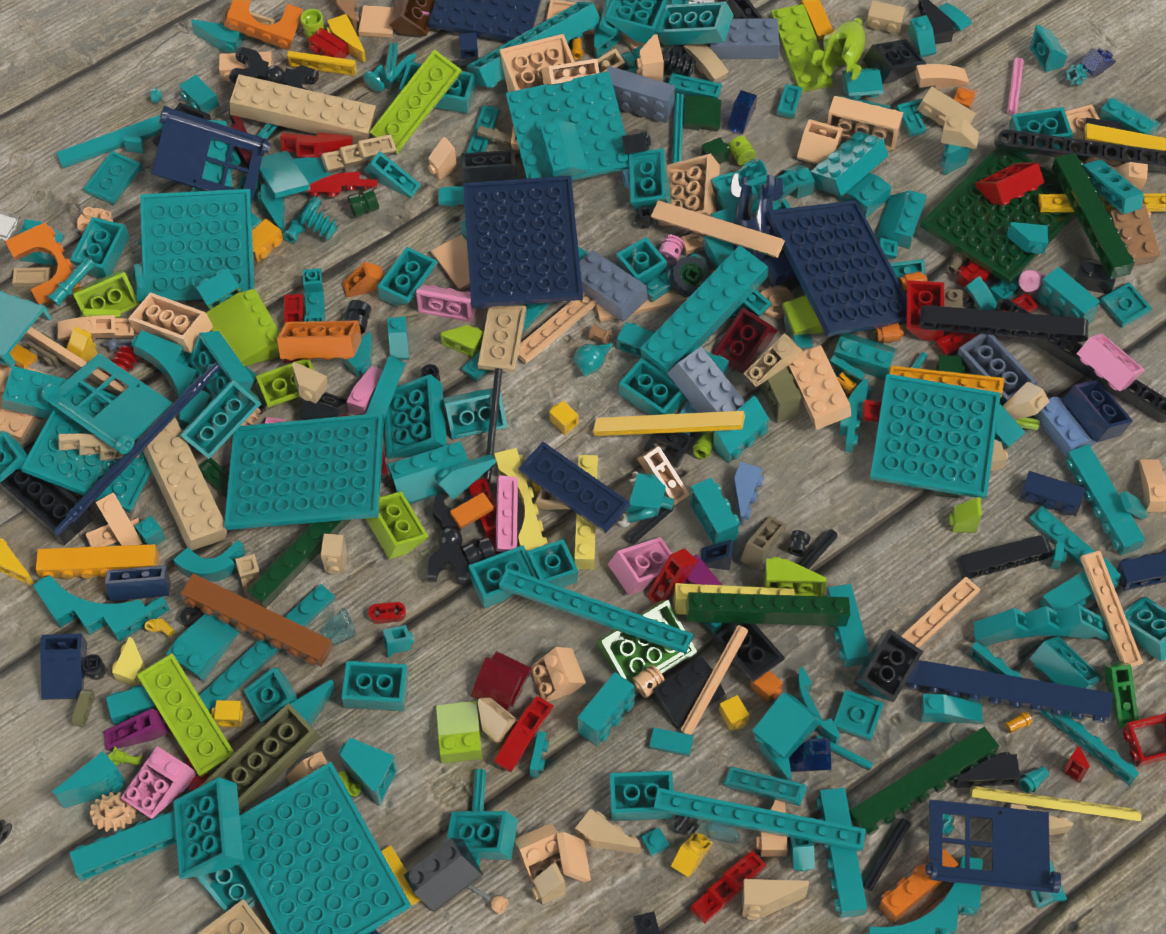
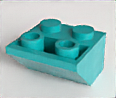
M862 69L855 81L851 79V71L847 73L846 70H842V91L846 95L851 96V99H859L861 95H868V97L873 98L879 97V94H884L879 69Z
M945 144L940 166L944 167L943 175H947L965 166L970 148Z

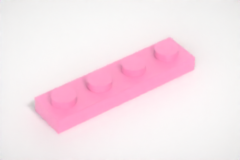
M501 475L497 477L496 551L506 552L517 548L518 477Z

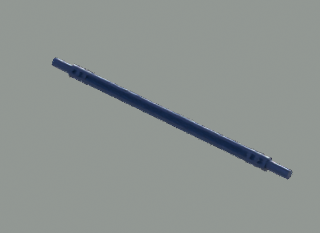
M214 363L203 375H200L143 434L130 452L124 454L89 492L65 515L64 520L53 530L57 536L71 523H74L180 411L209 383L208 380L221 368L217 363Z

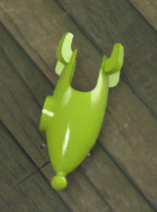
M860 18L840 24L833 33L826 34L823 40L824 51H814L811 64L815 65L818 60H822L824 69L817 79L819 85L822 86L828 75L831 76L839 66L847 65L846 71L847 73L849 71L852 72V80L855 81L859 77L862 68L857 62L866 44V34Z

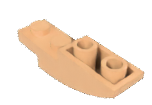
M115 315L79 317L58 322V340H70L73 329L76 326L81 330L86 329L90 332L92 341H96V338H134V328L128 318H115Z

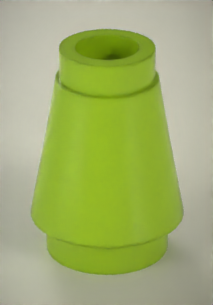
M705 431L693 446V454L697 458L706 459L711 455L714 437L712 432Z

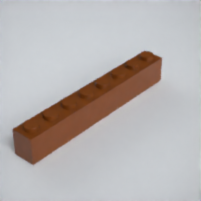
M192 574L181 592L186 605L192 608L196 606L208 616L213 614L221 622L235 625L241 632L245 633L248 631L260 641L264 639L270 642V645L276 649L283 648L287 650L289 655L295 658L299 656L305 659L304 661L311 666L318 665L322 667L333 649L331 639L196 574Z

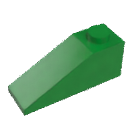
M1125 662L1104 665L1108 692L1114 693L1112 706L1119 728L1125 727L1129 722L1139 720L1131 664Z

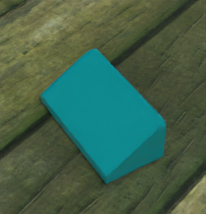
M924 259L890 263L898 280L899 277H903L905 274L919 271L926 275Z

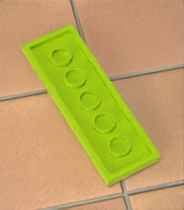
M804 4L771 10V17L778 18L779 39L796 86L803 87L802 92L832 87L833 81L829 75L822 86L817 83L819 75L824 71L822 60H818L814 65L811 64V59L814 51L821 49Z
M434 49L371 129L370 133L374 137L391 134L397 150L395 153L399 154L463 71Z
M173 653L137 674L200 778L225 763L235 754Z

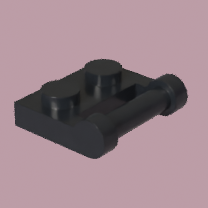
M684 432L654 433L647 441L644 451L647 452L657 447L654 445L657 441L678 452L676 456H673L662 450L668 461L672 463V466L678 468L683 457L694 442V438Z

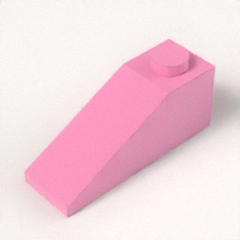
M371 366L354 386L347 400L350 414H366L382 374V369Z

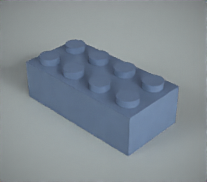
M778 18L732 19L725 42L709 43V48L719 59H778Z
M609 66L607 71L610 73L619 109L659 122H668L674 109V85Z
M592 250L580 261L582 291L590 299L596 300V304H599L622 322L648 300L645 284L596 251Z
M980 334L958 350L957 356L962 357V364H965V370L968 373L1004 378L1002 398H1000L999 402L1002 406L1027 382L1034 385L1037 384V381L994 335Z
M699 347L678 362L667 373L698 413L737 411L746 403L702 347Z

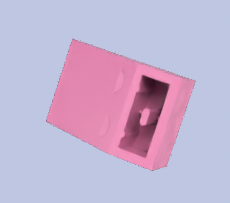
M157 746L121 799L153 819L186 790L197 772Z

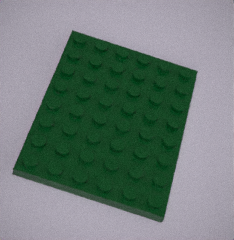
M995 148L921 221L920 227L1010 285L1039 255L1025 252L1007 237L1010 223L1047 225L1049 244L1070 223L1076 214L1075 212H1040L1039 194H1064L1056 176L1040 165L1044 183L1039 185L1038 189L1030 192L1027 191L1024 193V196L1016 199L1013 198L1006 205L992 204L976 187V182L1015 163H1035L1019 152Z

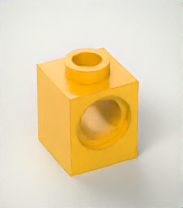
M216 700V707L212 708V717L218 727H242L244 708L241 701Z

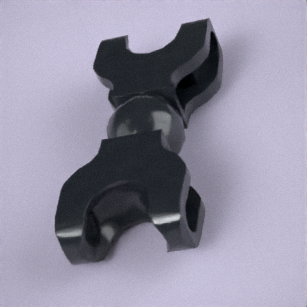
M240 47L236 50V59L238 62L246 65L247 68H234L229 74L230 81L235 84L238 75H244L305 89L302 84L313 85L319 79L318 71L306 66H298L295 69L286 68L285 72L276 65L268 67L269 62L264 61L256 50L246 47Z
M435 494L433 518L441 527V532L438 536L440 548L429 558L428 582H437L439 573L442 570L448 569L456 574L457 584L465 585L468 560L460 552V546L463 541L461 529L450 515V511L453 509L445 505L444 495ZM464 497L463 503L469 501L472 497Z

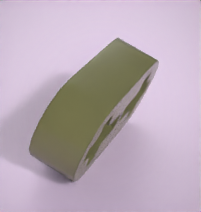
M81 690L72 716V725L85 727L94 702V691Z

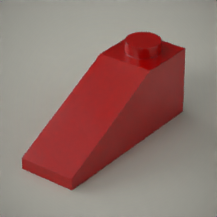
M685 548L671 554L646 596L654 604L661 600H669L674 594L675 583L683 584L690 576L698 560Z

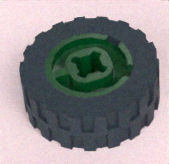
M696 256L682 257L676 262L669 275L672 289L678 295L689 298L712 274L710 272L711 269L701 258Z

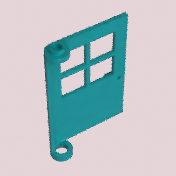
M100 353L60 387L54 383L45 385L41 394L45 401L121 454L130 452L134 446V441L151 427L173 404ZM100 367L112 376L95 389L84 380ZM117 379L128 386V388L112 401L103 395L101 391L113 380ZM81 384L92 393L75 406L64 397ZM97 395L109 405L92 418L82 411L81 408Z

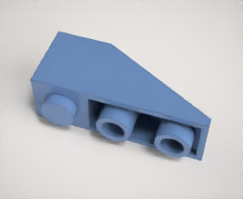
M744 462L739 464L733 485L738 517L742 526L745 519L749 520L752 511L750 508L751 503L755 504L758 496L756 490L758 487H762L764 481L762 468Z

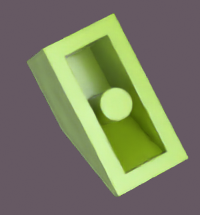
M465 325L443 331L441 333V342L444 346L473 357L481 349L484 332L478 327Z
M976 497L954 506L952 514H949V525H952L953 532L976 533L982 516L981 497Z

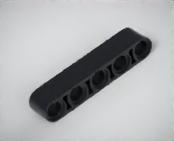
M1039 535L962 555L956 559V563L962 578L972 579L1048 559L1053 555V551L1046 535Z

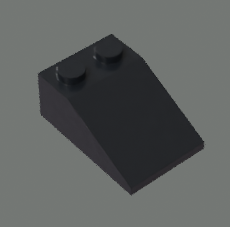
M907 39L873 44L863 58L868 68L880 70L882 84L895 82L915 71L917 65L926 64L925 60Z
M733 623L715 636L714 646L722 655L736 627L740 625L746 628L748 633L731 664L751 681L755 682L785 660L781 652L756 624Z

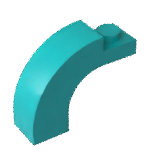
M239 540L220 556L210 559L198 556L187 547L174 559L176 568L188 578L192 574H196L210 582H216L233 575L237 571L235 559L244 557L246 551L244 545Z

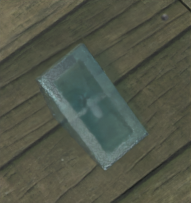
M342 608L320 631L322 636L331 639L333 647L357 636L354 624L346 608Z
M709 822L707 831L709 839L732 844L739 843L740 834L734 826Z

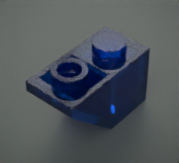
M1091 48L1080 64L1083 65V69H1088L1087 72L1091 75L1099 76L1115 64L1116 60L1112 58L1113 54L1106 49Z
M740 90L734 102L727 129L741 134L744 133L756 109L757 95Z
M830 738L808 739L802 743L789 757L791 772L831 770Z

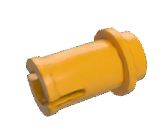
M580 38L571 39V54L574 60L581 59L584 54Z
M843 372L837 377L846 394L851 395L857 387V383L854 384Z
M1020 712L1019 716L1006 721L1005 727L1012 734L1024 726L1029 727L1030 723H1032V718L1028 712Z

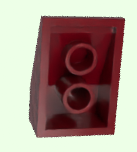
M742 308L713 352V355H719L729 360L728 365L743 374L768 347L778 330L745 308Z

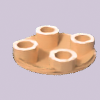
M86 207L77 219V228L83 235L92 217L113 222L111 213L101 208Z

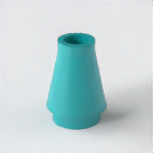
M1041 766L1038 769L1021 775V779L1018 782L1020 788L1025 793H1034L1043 781L1049 777V771L1044 766Z

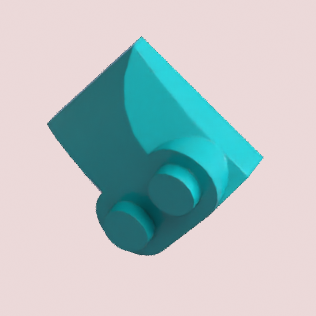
M4 430L0 433V482L15 470H21L28 457L18 441Z
M273 667L244 689L261 723L274 717L288 703L290 704L297 700V696L287 677L277 667Z

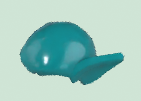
M612 343L601 345L584 344L576 350L573 360L583 376H589V374H593L601 369L605 356L613 346Z

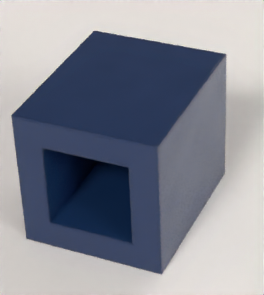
M476 33L459 34L461 59L478 56Z

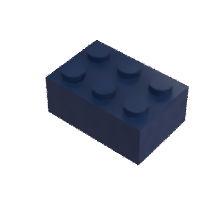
M1099 379L1074 385L1062 400L1096 443L1121 436L1133 422Z

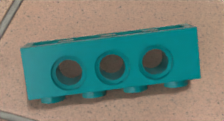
M1102 159L1083 164V168L1088 173L1097 193L1118 211L1126 214L1142 209L1144 193Z

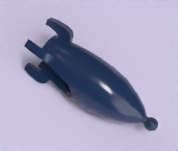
M734 173L731 179L730 192L734 197H739L734 224L776 237L766 217V213L769 210H773V201H777L782 197V178H776L774 189V175H767L766 185L762 184L757 215L752 219V186L748 185V177H741L739 186V174ZM734 244V250H736L738 245ZM745 248L761 262L766 257V254Z

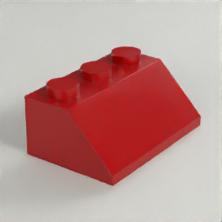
M1015 163L976 182L975 185L992 204H1000L1002 206L1009 204L1013 198L1016 199L1024 196V193L1027 191L1030 192L1038 189V186L1043 184L1044 180L1039 163Z
M907 280V330L922 340L937 341L941 339L944 331L922 329L919 323L920 308L922 306H944V282Z

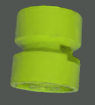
M308 9L302 13L303 34L307 40L320 28L325 30L323 15L319 10Z

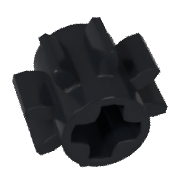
M643 206L640 210H636L635 222H639L640 228L649 229L651 225H655V219L651 217L653 213L652 207Z
M680 815L673 817L676 820L674 823L675 829L683 835L695 833L700 826L696 818Z

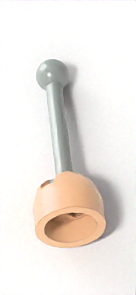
M473 885L468 886L469 889L491 901V908L496 913L502 914L509 902L507 898L501 895L491 897Z

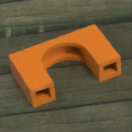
M232 0L224 24L225 27L260 39L263 42L271 43L282 49L290 50L303 9L287 3L281 20L275 24L267 25L256 21L250 14L249 6L251 0Z
M46 222L5 240L14 261L34 252H46L57 261L58 267L55 275L50 280L31 289L37 304H42L45 307L54 303L47 296L58 288L59 283L64 282L72 273L71 268H73L69 258L65 259L62 254L64 249L61 243H56L54 239L56 234L52 226L48 227ZM81 281L73 288V290L79 288V284H81Z

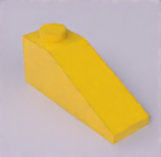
M347 14L327 20L328 28H326V31L348 44V50L351 55L361 62H366L365 50Z
M0 538V572L32 586L34 582L29 573L8 547L7 542Z

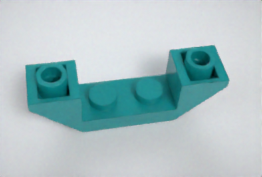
M321 268L304 269L305 322L325 321V300Z

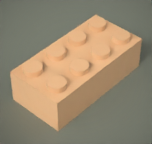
M834 96L827 124L842 128L841 138L849 139L854 133L859 131L883 138L886 149L894 150L899 136L903 112Z
M149 293L128 318L137 334L143 330L183 346V351L192 353L199 332H209L213 328L205 312L153 293Z
M821 345L802 352L788 365V372L794 376V384L802 393L801 400L816 430L851 417L850 403Z

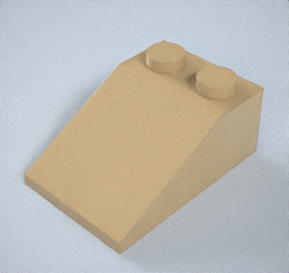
M744 879L742 917H747L749 920H758L760 917L770 915L806 898L809 881Z

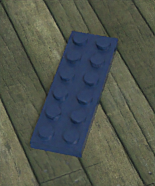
M542 442L518 468L519 473L605 534L631 506L628 500L545 442Z

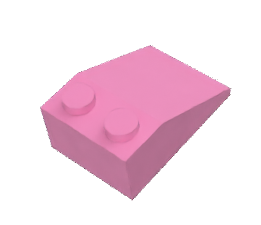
M658 537L617 551L608 563V566L629 596L653 585L672 552L663 539Z

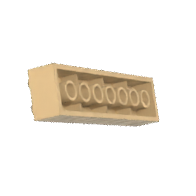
M238 75L230 99V115L313 134L319 132L350 135L353 138V143L370 138V131L373 128L376 114L375 105L244 75Z
M174 418L143 450V453L186 546L191 550H195L225 540L227 530L224 527L222 515L188 443L180 436L182 431L176 418Z

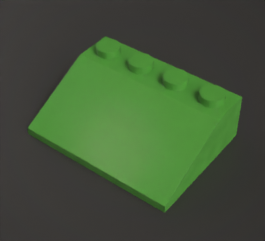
M661 600L639 613V615L685 631L668 600ZM616 629L595 640L614 672L632 684V678L651 664L663 674L697 653L692 642L687 653L684 654Z

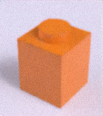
M768 671L755 682L751 681L750 688L765 702L769 703L772 699L777 700L782 694L783 682L771 671Z

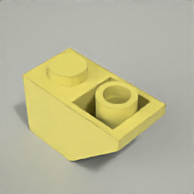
M129 637L127 643L122 645L118 661H115L113 664L112 673L117 681L137 686L141 682L137 674L144 671L146 667L133 638Z

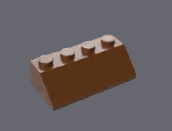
M396 0L389 26L402 35L426 36L429 31V20L436 0ZM422 11L429 12L430 14L423 15Z

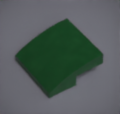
M706 96L684 97V127L698 131L701 127L714 131L720 129V99Z

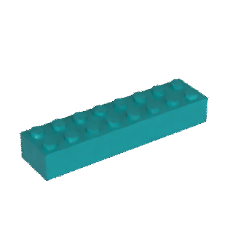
M579 1L466 67L470 73L476 74V85L492 88L501 79L505 80L500 49L564 34L567 44H569V40L577 39L583 35V32L595 29L601 19L594 3Z
M739 245L640 348L641 357L667 374L678 362L701 347L768 277V266Z

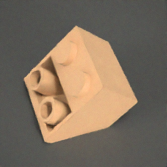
M809 119L802 136L797 159L818 165L839 148L843 129Z
M555 647L531 666V672L540 696L547 702L572 694L586 684L572 648Z
M552 823L515 838L514 841L532 884L538 875L554 863L557 864L560 872H563L557 840L559 832Z

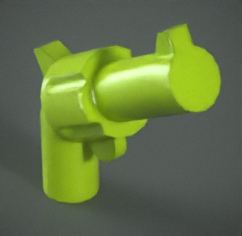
M115 746L113 752L107 755L115 765L124 764L125 762L140 766L142 755L138 757L127 755V752L118 750Z

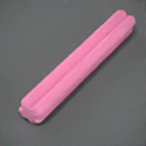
M1016 57L1013 63L1007 109L1009 115L1017 113L1023 58Z

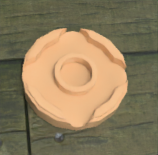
M781 285L769 286V288L763 289L761 294L772 303L763 314L772 319L783 318L786 314L782 304L795 299L790 290Z

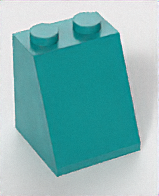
M783 692L752 731L757 734L755 738L764 745L768 743L772 747L771 752L777 757L789 758L823 720L793 695Z
M349 737L347 743H343L339 751L344 769L356 783L361 785L363 791L374 803L380 806L398 771L395 756Z

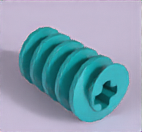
M310 203L300 217L302 218L301 224L304 225L308 222V229L314 226V233L320 230L319 236L322 237L326 234L325 240H330L340 224L335 226L336 219L329 222L330 215L323 218L324 211L317 214L318 207L312 210V203Z

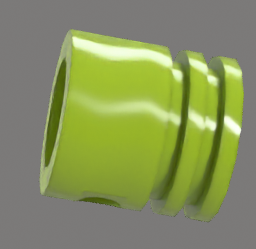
M745 136L734 138L728 145L731 154L740 166L748 163L751 159H755L757 155Z

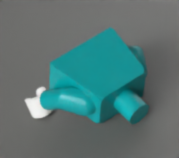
M633 472L632 476L634 479H629L632 486H634L629 501L631 506L627 509V516L623 514L620 517L622 521L618 522L622 528L629 526L632 522L657 517L660 507L672 510L675 499L664 496L666 485L655 474Z

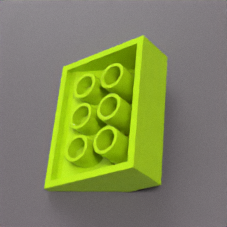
M256 289L237 293L205 312L213 325L210 332L219 331L244 367L280 357L277 342L280 332Z

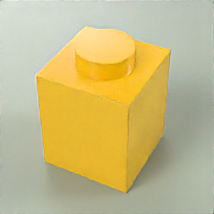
M565 401L555 404L549 411L550 422L564 435L579 424V415Z
M738 695L720 703L719 712L730 731L734 729L740 730L747 726L750 715Z

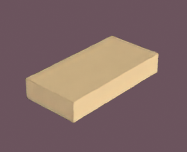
M50 267L14 268L12 284L14 287L38 286L51 279L52 270Z

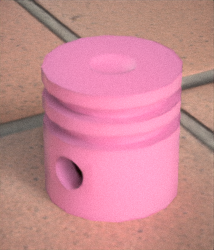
M666 235L659 249L660 254L667 261V265L676 264L685 245L683 240L675 235Z
M1027 270L1021 274L1019 285L1026 292L1039 293L1043 278L1046 275L1039 271Z

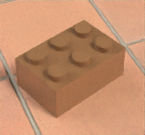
M1145 204L1142 205V209L1122 214L1118 210H1111L1108 213L1111 215L1115 228L1119 230L1122 241L1126 243L1130 256L1134 258V266L1153 263L1159 257V248Z

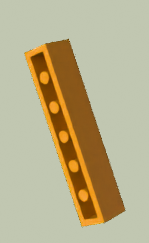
M156 544L38 549L36 572L40 579L49 575L52 578L72 579L73 577L89 579L95 576L106 578L107 570L158 566L159 552Z

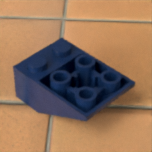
M82 633L42 635L40 649L42 700L79 698L81 690L84 689L85 671L82 662L87 653V641Z

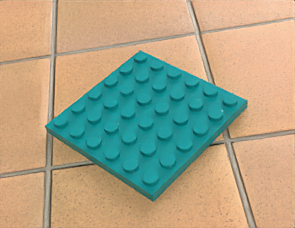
M609 71L573 78L571 81L563 83L545 84L506 93L526 179L553 177L540 134V124L553 120L575 123L589 172L571 176L572 181L629 169V154H625L622 136L626 133Z
M250 189L140 194L142 262L145 284L144 299L149 293H153L175 302L202 301L203 298L196 288L199 282L205 278L210 279L214 277L215 273L223 268L225 270L229 268L243 291L255 289Z
M886 374L870 479L986 499L1001 393Z
M79 384L64 398L77 406L92 392ZM103 390L101 391L103 395L112 401L118 397ZM96 395L81 410L94 418L109 404ZM54 407L22 466V472L85 496L119 459L100 461L99 454L80 456L79 449L59 450V434L92 433ZM143 451L96 499L97 501L114 492L124 511L132 513L152 473Z

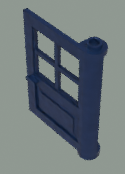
M164 105L159 118V123L164 125L151 175L203 191L235 190V188L225 186L228 168L247 173L244 189L251 190L252 204L264 153L269 152L271 145L268 142V138L258 137L171 109ZM211 139L230 145L226 162L207 156ZM234 146L252 151L248 169L230 164ZM206 161L225 166L221 184L202 178Z
M930 799L929 862L926 863V875H929L930 880L1059 893L1061 874L1056 871H1052L1050 874L1049 812ZM943 814L965 816V840L942 837ZM970 817L992 819V843L970 840ZM942 842L965 845V868L942 866ZM970 845L992 848V871L970 869Z

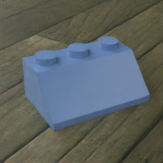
M1052 397L1049 399L1050 402L1039 413L1034 415V418L1040 420L1041 427L1064 456L1067 457L1068 452L1087 444L1090 446L1096 444V441L1091 438L1088 431L1067 408L1066 404L1062 401L1063 398Z

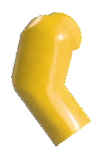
M161 618L148 620L144 626L147 631L163 632L168 638L175 633V630Z

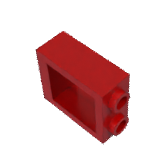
M1166 713L1129 722L1123 728L1124 740L1129 743L1131 749L1130 756L1136 762L1137 767L1166 760V752L1144 757L1135 734V730L1163 724L1166 730Z

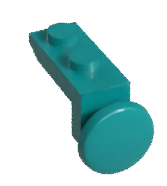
M415 53L407 55L396 66L393 79L385 78V68L381 65L374 72L366 71L363 79L370 89L381 93L385 90V87L389 89L396 81L400 82L402 80L408 62L416 63L417 55Z
M751 159L738 171L719 175L710 181L714 185L715 190L719 192L730 188L734 173L739 174L738 181L740 184L741 177H748L749 181L767 174V167L763 161Z

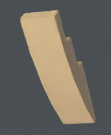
M390 134L361 140L354 145L340 147L338 151L323 153L321 158L327 173L371 161L379 151L384 155H388L397 150Z
M93 434L58 435L59 450L79 449L80 456L99 454L100 461L120 459L124 455Z

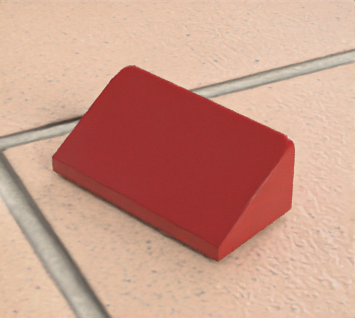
M1079 746L1070 756L1063 772L1078 783H1081L1090 765Z

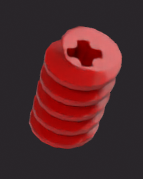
M121 346L110 361L129 373V371L134 370L132 365L136 366L138 364L137 360H140L141 357L134 354L133 348ZM103 371V373L107 374L108 376H112L106 371Z

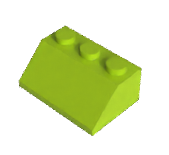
M122 269L72 290L73 297L81 313L83 308L121 310V313L139 306L130 282Z
M302 359L296 361V363L314 370L311 360ZM293 363L256 376L259 389L268 408L300 397L293 378Z
M402 491L380 497L379 517L365 518L389 560L408 554L429 537Z

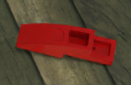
M319 132L316 136L282 133L280 135L281 151L287 150L288 152L296 153L297 157L318 158L323 153L338 151L340 147L353 145V138L350 135Z
M360 172L339 173L313 182L309 185L310 190L305 192L309 193V196H320V193H327V197H338V194H342V187L350 191H355L356 187L363 188V190L371 187L374 191V188L378 186V180L360 179Z
M536 695L511 731L494 763L512 773L553 710L554 705Z

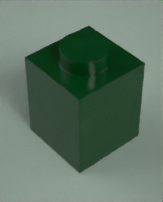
M721 137L702 144L701 156L711 154L718 164L728 161L730 149Z

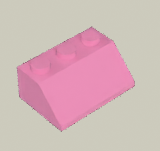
M424 284L417 289L419 313L473 322L476 308L471 306V292L456 291L452 288L445 289L435 285Z
M1103 333L1091 336L1077 353L1080 356V360L1085 365H1090L1094 368L1096 375L1101 378L1104 377L1109 381V386L1114 390L1121 391L1126 389L1145 371Z

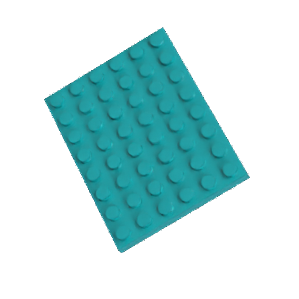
M383 413L240 426L233 433L224 522L225 529L233 530L379 517L384 431Z
M332 762L322 766L240 815L244 861L240 864L277 934H369L412 908L411 903Z

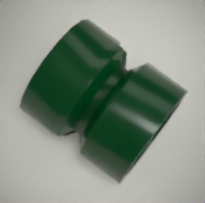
M371 187L362 190L361 195L354 193L347 196L355 218L365 214L366 210L370 213L379 210L376 195Z

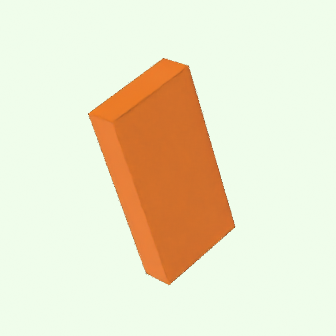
M481 493L451 510L450 515L461 529L493 511L494 507L485 494Z

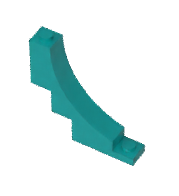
M767 174L748 181V185L752 186V206L757 203V195L761 192L762 184L766 185ZM730 188L718 192L717 204L721 211L711 214V217L734 224L739 197H734L730 192ZM704 236L703 248L713 266L717 269L734 252L733 244Z
M143 330L140 331L138 336L135 335L132 341L134 354L144 358L162 372L170 382L178 399L197 379L196 369L179 363L183 356V346ZM201 390L180 411L179 427L183 428L182 432L210 403V393Z
M51 575L39 579L33 585L60 628L77 618L89 635L108 625L118 642L144 627L146 621L157 619L170 611L163 596L152 600L146 607L140 599L125 603L104 604L87 601L70 594Z
M1079 604L1060 611L1044 606L1027 613L1011 608L973 622V634L976 641L986 646L1007 640L1034 636H1068L1081 639H1089L1096 636L1105 642L1111 640L1103 617Z

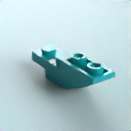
M864 379L848 399L851 407V417L841 420L839 435H846L844 452L852 453L853 446H857L858 435L855 434V429L859 430L860 421H863L862 403L866 398H870L871 387H868L869 379Z

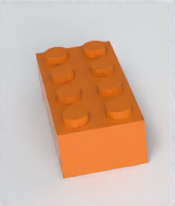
M359 320L286 322L277 337L280 359L295 360L297 358H305L306 360L315 358L326 360L332 358L350 359L355 356L362 341Z

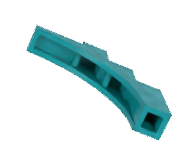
M961 856L958 868H965V856ZM970 857V869L982 870L983 859ZM954 883L946 898L933 911L920 919L892 927H869L867 934H955L957 931L958 912L965 916H973L978 913L981 900V885Z

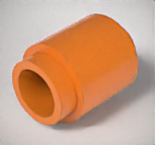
M919 271L899 277V282L903 290L907 292V280L927 281V277Z
M898 323L875 329L877 342L889 343L900 341L901 337L904 336L902 325L899 326Z

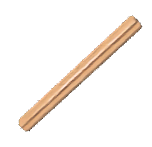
M740 625L736 627L681 728L683 733L692 735L746 637L748 633L746 628Z

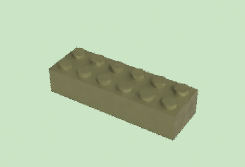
M288 703L201 786L218 777L237 783L240 814L317 742L321 736Z

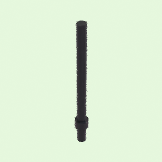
M495 368L486 448V455L491 454L492 456L494 455L503 370L500 368ZM494 465L484 473L483 478H486L487 482H491L492 467Z

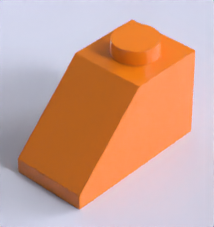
M960 86L954 100L971 110L977 90Z
M368 262L362 263L342 282L346 296L350 298L375 291L384 278L382 267Z

